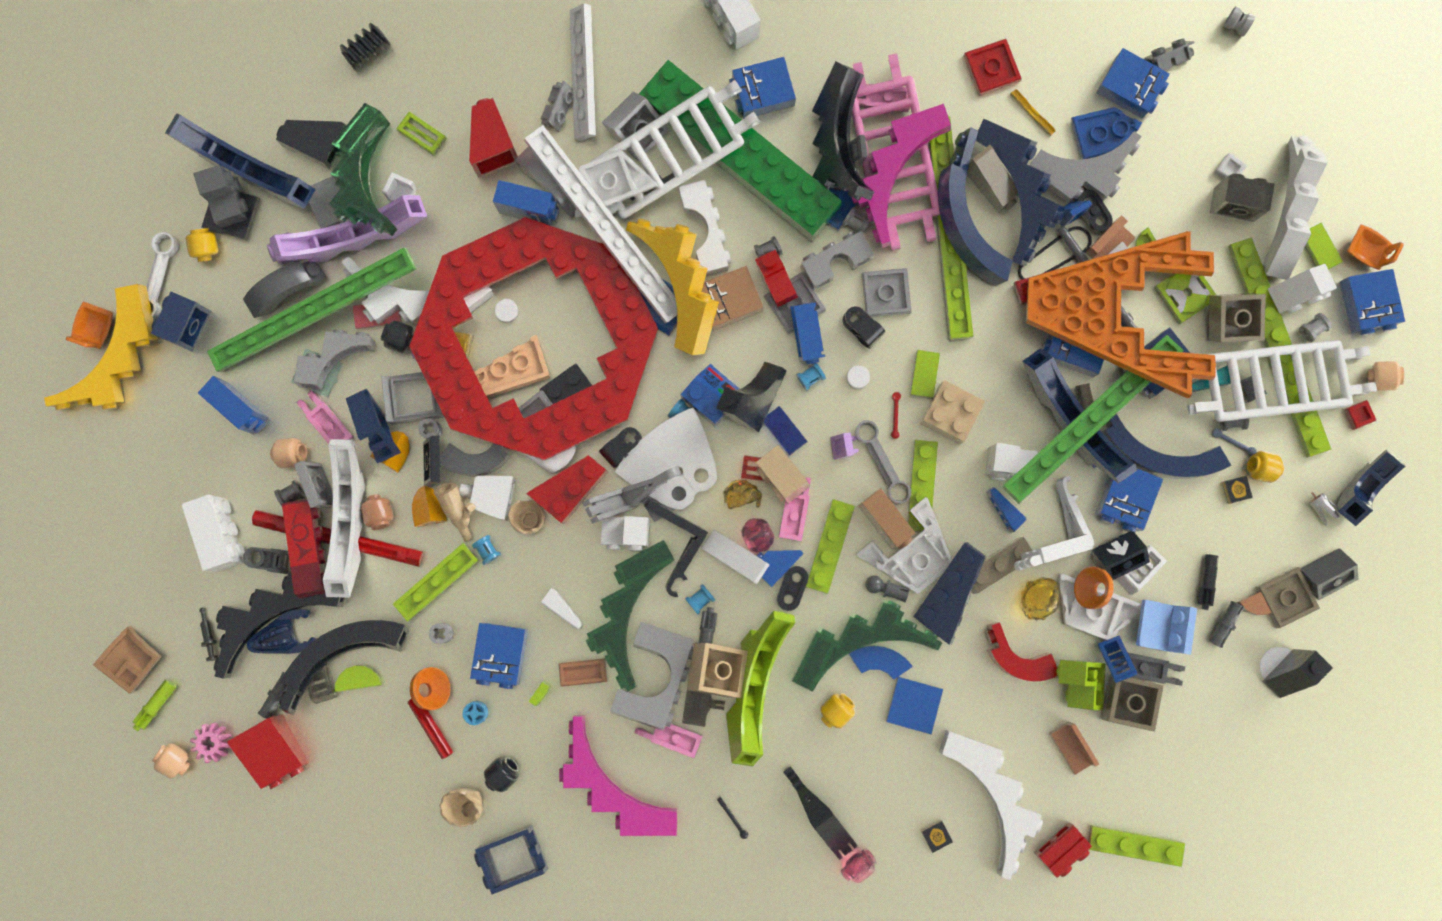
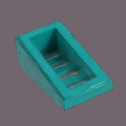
M1228 365L1216 370L1219 386L1231 384ZM1199 379L1192 383V392L1210 389L1208 380Z

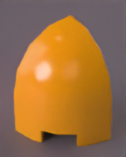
M395 431L391 432V435L401 453L381 463L398 473L409 454L410 444L404 432ZM372 452L371 455H370V457L375 460L374 455H373V452Z
M424 485L414 495L412 502L414 527H422L430 522L439 524L447 521L446 515L433 493L434 489Z

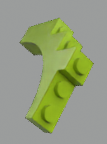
M773 611L758 630H750L740 642L741 650L748 651L741 698H736V703L726 713L731 763L753 767L763 756L762 719L766 690L779 649L787 634L796 623L794 615Z

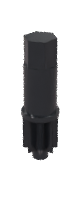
M1205 555L1198 604L1202 605V610H1208L1209 606L1211 607L1214 604L1219 556Z

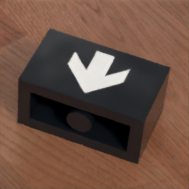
M1134 531L1121 535L1092 550L1095 566L1107 571L1112 581L1150 563L1148 548Z

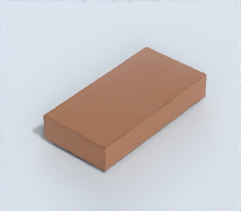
M605 658L558 663L561 687L607 682Z

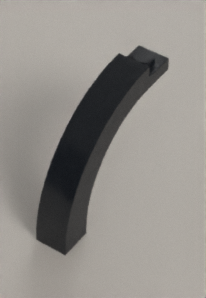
M366 620L346 624L323 634L301 651L285 672L280 683L287 690L280 697L279 708L285 713L294 716L301 698L313 677L327 663L346 652L366 647H382L401 652L409 629L404 624L392 621Z

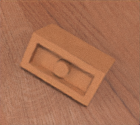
M1121 215L1085 253L1092 259L1107 255L1121 242H1124L1128 247L1135 239V236L1124 227L1128 221Z
M1068 721L1049 733L1073 774L1076 775L1091 765L1095 767L1099 765L1098 760L1075 723Z

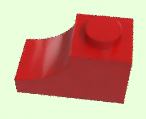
M776 250L755 259L759 274L777 307L798 298L785 266Z

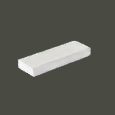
M715 529L702 547L704 551L755 584L759 582L769 567L767 562Z

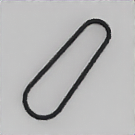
M1081 226L1069 228V232L1072 230H1082L1087 234L1088 245L1082 250L1085 253L1092 244L1090 232ZM1059 235L1057 238H1055L1041 250L1036 252L1034 258L1046 249H1048L1058 240H1060L1061 236ZM1073 255L1044 273L1056 270L1076 257ZM1020 265L1018 268V275L1021 280L1025 279L1021 274V270L1025 265Z

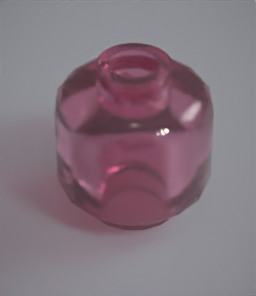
M750 519L741 530L742 538L747 548L752 552L768 550L775 540L770 525L764 519Z
M856 847L841 859V873L847 881L852 880L855 883H861L875 872L876 859L867 848Z

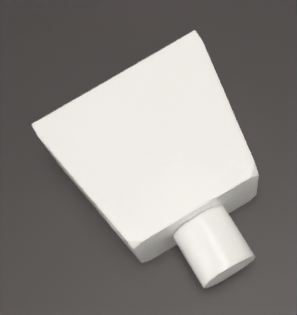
M475 476L474 485L461 483L459 493L461 497L471 499L470 503L475 505V510L508 521L516 478L512 476Z

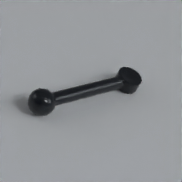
M720 796L717 801L740 832V837L747 839L749 836L748 831L741 827Z

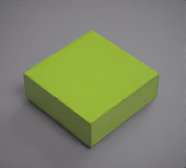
M546 681L541 682L529 702L534 706H538L550 690L551 685Z

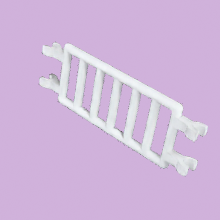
M735 80L717 93L711 86L704 88L592 160L595 161L620 150L624 151L631 146L646 173L658 185L654 191L646 196L643 193L635 195L634 197L637 201L625 208L622 201L607 206L606 208L612 215L618 212L622 219L628 218L744 144L741 134L761 122L754 112L737 124H734L722 103L742 92ZM707 97L733 139L732 142L722 148L696 105ZM687 110L690 111L714 152L703 160L677 118ZM668 122H670L694 163L692 167L684 172L658 130ZM649 134L675 176L665 184H663L639 143L641 139Z
M1340 340L1208 354L1215 355L1216 362L1227 361L1236 411H1223L1217 371L1214 380H1208L1212 401L1193 403V405L1187 406L1188 415L1214 411L1215 419L1222 422L1349 407L1353 404L1352 395L1369 394V392L1377 391L1375 382L1350 385L1345 360L1362 359L1365 356H1370L1369 346L1343 350ZM1333 349L1342 398L1331 400L1322 351ZM1312 352L1321 401H1309L1301 353ZM1291 354L1300 401L1298 404L1288 405L1279 355ZM1270 356L1279 406L1267 407L1258 360L1260 357ZM1249 359L1257 404L1255 409L1245 410L1237 360Z

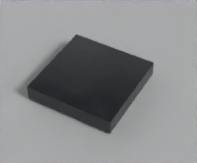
M239 192L241 199L245 200L248 211L245 212L247 220L223 228L214 223L208 204L201 228H209V231L247 241L260 198Z
M430 436L423 442L424 485L428 487H433L440 483L439 436Z

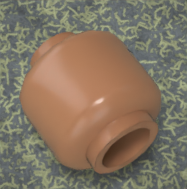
M376 494L367 497V501L361 505L364 525L371 527V530H381L389 527V523L394 518L390 500L381 498V495Z

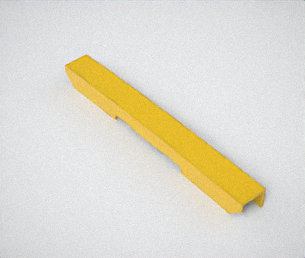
M1017 89L1010 93L1050 136L1055 133V128L1031 106L1029 101Z

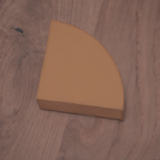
M1256 592L1238 602V604L1245 607V611L1255 615L1272 613L1261 592Z

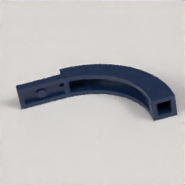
M970 127L958 134L955 140L956 149L950 159L949 166L941 170L938 184L940 217L946 235L962 261L982 279L997 286L1008 281L1013 260L997 252L984 240L975 227L968 210L965 192L966 176L978 130Z

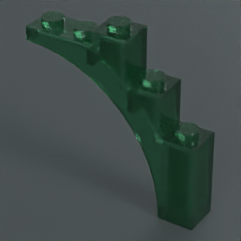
M364 103L332 143L338 151L336 155L341 160L330 174L336 180L335 185L340 190L329 202V205L335 211L333 215L344 223L346 220L354 225L358 221L365 225L370 223V226L378 233L382 234L385 232L393 236L398 229L385 215L378 211L370 189V168L373 155L390 123L380 110Z
M664 540L615 565L617 571L613 573L619 585L624 583L625 587L601 599L603 605L599 607L605 618L610 617L611 621L587 633L589 638L586 639V643L591 652L596 651L598 655L606 650L608 655L605 656V659L610 668L615 667L619 674L616 676V680L621 689L626 688L627 692L637 687L627 656V629L630 615L645 586L657 573L675 561Z
M890 600L888 603L881 602L870 626L866 625L868 620L855 615L854 618L848 616L837 640L833 639L834 634L825 629H822L821 633L815 631L791 681L813 692L824 674L837 661L852 651L869 644L884 641H908L939 651L942 642L937 640L938 636L929 630H926L925 633L917 630L918 625L905 619L904 623L901 622L904 612L900 611V605Z

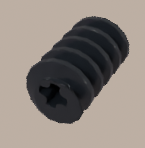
M372 23L368 24L370 32L364 28L361 29L363 37L357 33L354 34L356 42L347 39L348 48L343 44L339 45L342 55L354 71H356L354 63L363 66L361 58L367 61L370 60L369 52L375 56L377 55L376 47L383 51V42L391 45L379 27Z

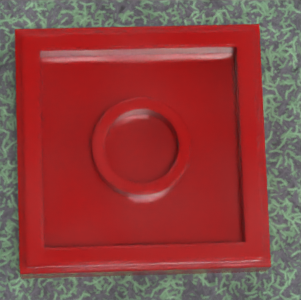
M1007 39L965 52L963 55L979 96L1022 80Z

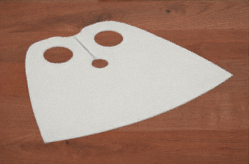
M694 408L675 415L653 429L640 440L638 445L628 453V456L621 461L614 471L633 485L652 479L672 467L678 466L682 468V475L668 480L667 483L661 485L649 495L660 503L678 510L690 505L698 492L707 491L717 480L715 461L706 434ZM699 468H703L708 472V479L704 483H699L694 479V472ZM677 486L683 487L686 491V497L681 501H677L672 497V490Z

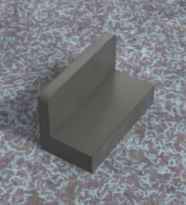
M1340 548L1301 568L1302 574L1312 583L1313 596L1318 600L1359 580L1358 564Z

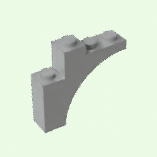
M1134 131L1124 143L1114 150L1090 159L1061 158L1041 149L1030 165L1051 174L1049 178L1051 182L1048 189L1067 203L1072 198L1078 199L1084 191V188L1081 186L1095 191L1104 201L1108 196L1112 198L1119 190L1120 186L1117 184L1121 178L1114 173L1119 174L1127 164L1124 162V159L1128 154L1134 155L1140 147V144L1137 142L1142 136Z

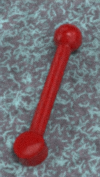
M894 392L892 395L894 418L891 437L897 439L900 436L898 432V404L901 394Z

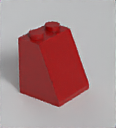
M493 98L479 100L476 105L472 106L469 161L478 178L515 163L514 160L518 157Z
M283 714L269 717L227 741L260 789L269 786L271 790L284 783L282 778L290 775L292 778L304 771L303 766L309 763Z

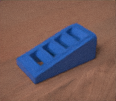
M1090 200L1066 204L1063 210L1064 217L1060 223L1061 227L1067 226L1079 219L1091 207L1092 203Z
M995 487L987 490L988 497L1010 533L1015 532L1027 520L1026 517Z
M1120 635L1098 644L1115 683L1137 675V671ZM1121 650L1118 653L1108 656V654ZM1124 656L1121 659L1111 662V660ZM1127 662V664L1114 668L1116 665ZM1124 669H1130L1120 674H1116L1117 672L1122 671Z

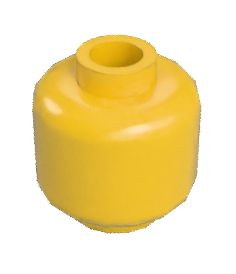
M209 228L190 230V234L185 237L188 255L192 258H197L198 262L210 261L212 256L219 252L216 235L214 232H209Z
M1258 451L1248 459L1247 471L1255 480L1272 483L1283 474L1284 465L1279 455Z
M843 693L841 695L833 694L820 707L823 716L821 720L829 728L834 726L841 729L854 717L855 704Z

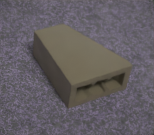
M991 145L987 146L972 158L967 176L998 213L1004 208L1008 211L1017 203L1018 191Z

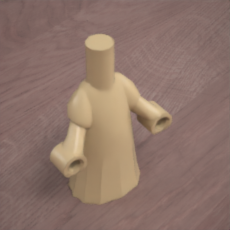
M444 483L438 486L433 493L438 499L443 512L459 530L465 542L470 541L473 537L467 526L470 521L469 516L476 509L475 505L468 503L464 506L457 484Z

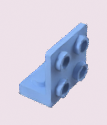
M1142 600L1136 645L1191 655L1197 608Z

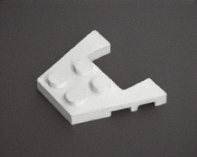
M927 497L910 509L911 513L925 528L913 538L911 543L903 549L901 548L890 558L885 556L874 541H871L857 553L859 558L885 572L917 594L941 576L952 561Z

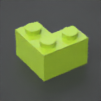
M1060 660V664L1057 667L1058 683L1068 684L1065 694L1067 707L1103 710L1106 663Z

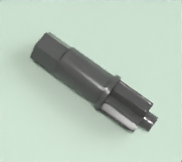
M707 607V611L702 612L698 643H713L717 613L714 612L713 607Z

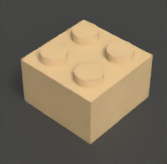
M944 380L939 385L920 424L958 444H962L965 442L985 401Z
M779 445L756 462L759 466L756 471L766 484L771 481L774 485L771 490L781 502L785 499L789 504L810 487L808 481Z
M694 643L687 690L727 698H741L748 651L709 643Z

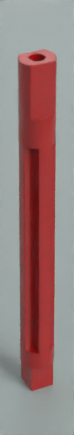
M259 510L254 511L252 515V524L254 526L286 534L283 516ZM318 526L322 528L324 540L321 542L330 544L332 529ZM359 536L358 545L362 553L417 567L422 562L423 551Z

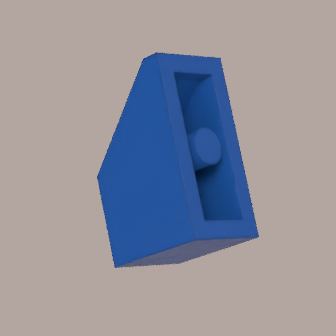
M801 550L767 551L765 554L760 552L757 557L769 564L761 578L772 587L804 553Z

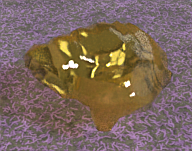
M735 480L723 491L724 503L728 505L730 510L733 507H741L756 501V507H760L762 492L757 489V486L747 480Z
M1041 577L1026 583V587L1021 592V605L1025 616L1029 620L1044 621L1058 610L1060 604L1058 590L1060 586L1055 580Z

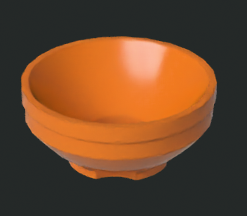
M1092 566L1083 569L1075 580V598L1084 608L1100 609L1108 604L1113 595L1112 578L1107 571L1099 567ZM1100 583L1105 585V592L1102 596H1099L1097 593V587Z
M434 667L418 671L412 677L409 687L411 699L419 708L424 710H437L444 706L449 699L451 691L450 682L446 674ZM422 683L426 684L429 689L426 697L421 696L419 692V687Z

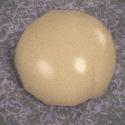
M518 500L509 509L508 518L510 525L520 534L530 535L537 533L544 525L545 515L543 509L533 500Z

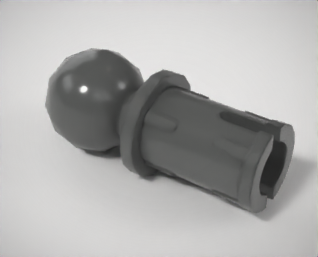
M875 575L867 578L865 586L870 593L876 594L881 591L883 592L882 597L888 596L906 602L910 591L909 588L891 583V580L883 583L882 579Z

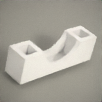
M705 180L679 186L684 213L701 219L708 230L706 242L696 251V257L700 261V265L708 268L706 276L728 271V264L731 263L729 251H724L722 242H725L723 229H718L716 223L720 218L717 207L712 208L711 200L714 199L711 186L707 187Z

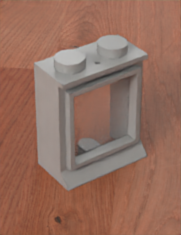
M422 372L381 376L386 422L393 425L422 421L428 418H445Z

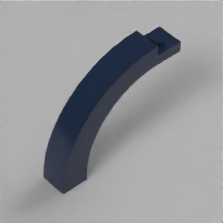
M1117 414L1105 424L1107 429L1102 431L1126 457L1135 463L1137 469L1155 476L1170 479H1191L1210 475L1232 466L1220 446L1194 456H1171L1154 451L1133 437Z

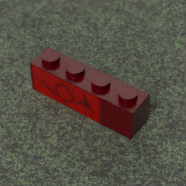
M307 499L282 503L294 595L304 598L325 594L323 576L325 573L324 563H327V556L325 550L321 548V541L324 540L322 528L318 527L317 518L321 517L320 509L310 508Z

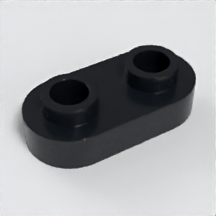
M1093 190L1083 191L1076 201L1090 200L1092 203L1091 207L1082 215L1089 228L1096 233L1107 231L1113 222L1111 213L1098 193ZM1096 219H1100L1102 225H1098Z
M793 566L785 574L777 595V603L783 610L792 611L800 604L808 582V573L803 567ZM798 573L801 576L799 582L792 580L793 574ZM786 595H791L793 598L790 604L784 601Z

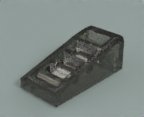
M329 663L322 668L323 673L316 674L307 686L310 700L315 704L337 697ZM325 679V682L315 685L316 681ZM327 688V690L317 693V691Z

